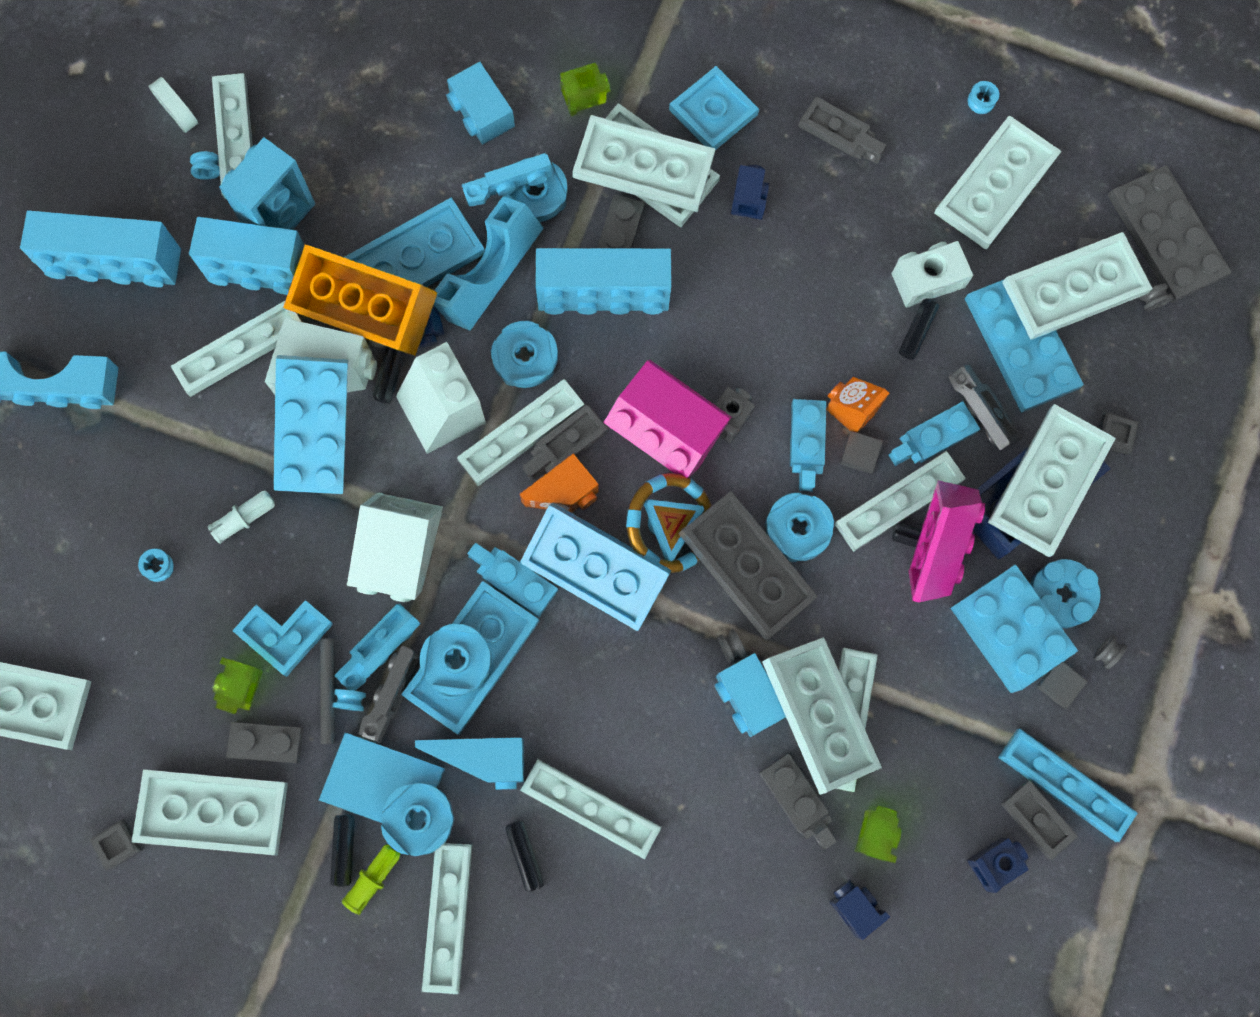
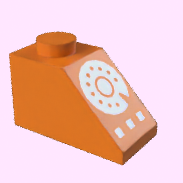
M852 377L846 385L839 382L829 393L828 397L831 401L826 410L849 431L858 433L878 412L890 393L882 387Z
M573 453L519 495L525 507L547 509L551 503H555L569 512H574L579 507L581 510L586 509L597 500L596 494L599 492V484Z

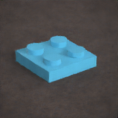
M717 66L669 104V111L704 146L715 148V150L753 120L759 112V108Z

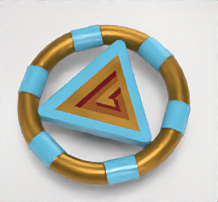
M675 473L660 474L646 481L632 498L627 513L626 527L633 550L672 570L671 573L684 571L697 564L700 560L693 551L676 560L674 559L685 542L678 533L712 506L703 488L691 478ZM666 486H677L692 496L698 505L647 500V498L652 493ZM643 505L649 517V530L652 534L656 535L665 560L659 558L648 549L642 540L640 523Z

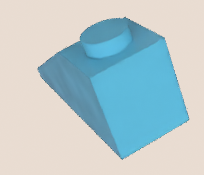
M523 738L415 740V748L488 783H495V790L517 789V782H525Z

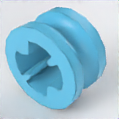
M988 81L976 83L968 96V106L975 113H989L999 99V90L996 85ZM979 93H983V97L987 95L989 97L988 102H983L984 98L980 101L977 98Z
M202 151L190 156V163L193 165L191 167L193 177L209 180L220 176L219 157L217 154Z
M150 549L141 555L138 567L141 574L149 580L161 582L171 576L174 564L171 557L164 551ZM154 558L164 561L163 565H159L162 569L158 572L148 569L149 566H153L150 562Z
M335 689L334 694L337 695V701L333 703V708L364 711L361 701L363 698H366V693Z

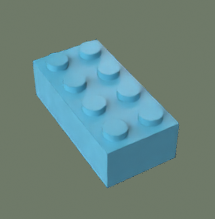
M27 211L20 249L46 276L54 279H65L66 276H74L88 282H97L98 279H110L112 282L128 285L131 281L143 282L151 287H163V284H176L181 253L180 246L162 222Z
M536 248V294L539 311H545V313L553 315L562 314L564 311H577L580 314L586 315L594 314L597 311H610L618 315L627 314L630 311H643L646 314L654 315L669 309L671 249Z

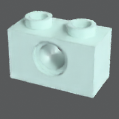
M959 241L950 244L940 242L931 246L928 251L920 254L916 252L907 253L898 259L891 273L906 308L922 303L925 298L934 299L963 289L973 277ZM924 268H932L937 273V276L929 275Z

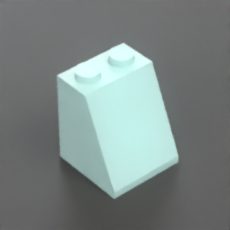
M284 318L265 383L275 395L277 355L348 360L347 392L364 390L368 380H373L375 376L377 361L374 360L372 351L363 336Z
M447 342L415 358L396 398L427 454L486 424L480 401Z
M376 493L361 504L347 585L357 587V591L363 594L373 595L380 592L389 594L391 599L400 602H409L411 599L415 600L423 589L443 506L382 493Z

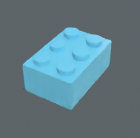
M265 137L257 145L249 148L245 159L235 170L233 169L225 175L222 184L219 186L240 223L293 230L315 205V201L296 160Z
M197 217L189 255L210 283L220 286H226L228 283L240 284L242 287L250 290H259L260 287L270 288L277 293L288 295L304 243L297 230Z
M1016 564L950 608L1010 693L1023 690L1078 652Z

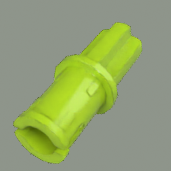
M384 845L367 870H360V877L345 898H343L342 904L351 912L360 915L377 890L383 889L384 884L382 882L399 860L400 853L390 845Z

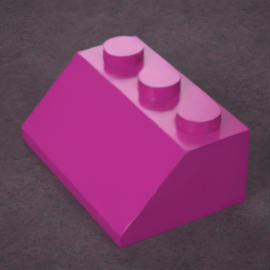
M649 359L620 394L604 424L673 473L689 478L699 469L732 417Z
M940 480L937 481L909 568L912 601L920 603L950 596L954 585L961 583L964 574L962 561L964 555L970 554L975 539L972 531L975 523H981L985 511V503H982L978 489Z

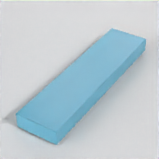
M1022 729L1015 731L998 757L1115 842H1120L1138 814Z

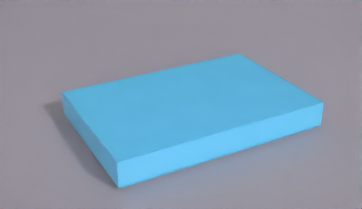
M345 733L319 801L382 823L383 805L392 792L403 785L415 783L427 784L438 788L445 768ZM412 810L409 813L412 819L409 826L412 829L415 826L423 828L426 813L423 810L419 813Z

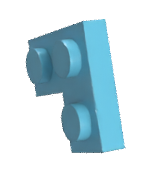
M305 600L283 626L261 607L255 605L233 629V632L281 674L287 677L330 629L333 623Z

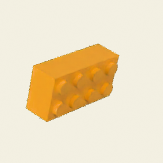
M305 244L283 308L416 356L438 292L415 282Z

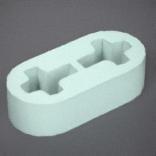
M160 77L148 86L160 104L185 133L199 124L189 108L164 78Z

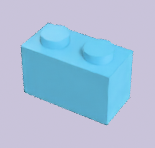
M481 62L447 79L450 93L446 94V97L455 112L461 111L464 116L462 120L466 130L471 136L476 135L482 145L515 127L513 110Z
M755 653L717 674L718 683L714 684L724 703L730 701L736 712L732 715V718L742 734L747 731L749 737H752L786 718L772 683Z

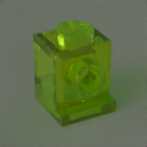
M596 62L560 73L561 92L570 116L577 115V111L606 103V93L610 92V85L606 74H600Z
M222 657L219 664L226 667L223 673L220 672L214 682L213 692L215 696L213 700L217 701L215 708L236 714L238 708L249 711L263 671Z
M877 806L876 811L866 810L854 852L888 863H896L897 856L890 853L892 848H897L901 838L902 829L897 827L899 818H896L898 812L882 806Z

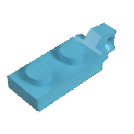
M544 153L484 173L485 177L462 184L469 207L485 204L490 196L496 194L506 196L515 192L517 187L529 184L530 186H535L545 182L547 177L552 176L551 163L548 155Z
M793 399L790 466L792 467V473H799V491L813 492L816 474L823 473L825 465L826 401Z
M961 402L907 431L905 435L899 438L903 444L893 449L892 453L888 454L894 466L909 458H912L915 464L918 462L923 463L976 434L980 427L965 403Z
M475 543L467 553L469 558L481 565L477 573L483 576V580L538 618L558 592L557 587L522 565L503 550L501 551L494 547L490 553Z
M396 604L349 652L352 655L351 659L334 676L348 690L355 691L366 682V678L387 661L388 657L402 642L411 637L413 631L421 623L401 604Z

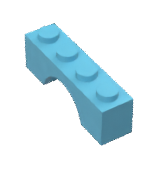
M503 196L485 220L487 244L480 262L474 269L464 275L456 276L447 273L435 289L438 293L434 306L448 322L470 331L543 230L542 225L525 203Z
M0 352V402L1 400H12L13 403L24 406H32L34 402H46L47 405L54 407H67L68 403H74L89 409H100L101 405H114L119 367L108 357L73 355L69 364L58 374L46 379H31L24 376L20 363L7 352Z

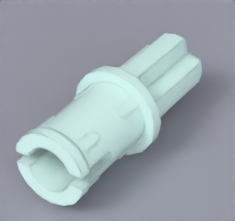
M262 491L239 507L237 505L232 506V511L214 523L209 524L208 529L212 531L210 533L214 539L221 544L244 527L250 528V523L274 508L275 502L267 491Z

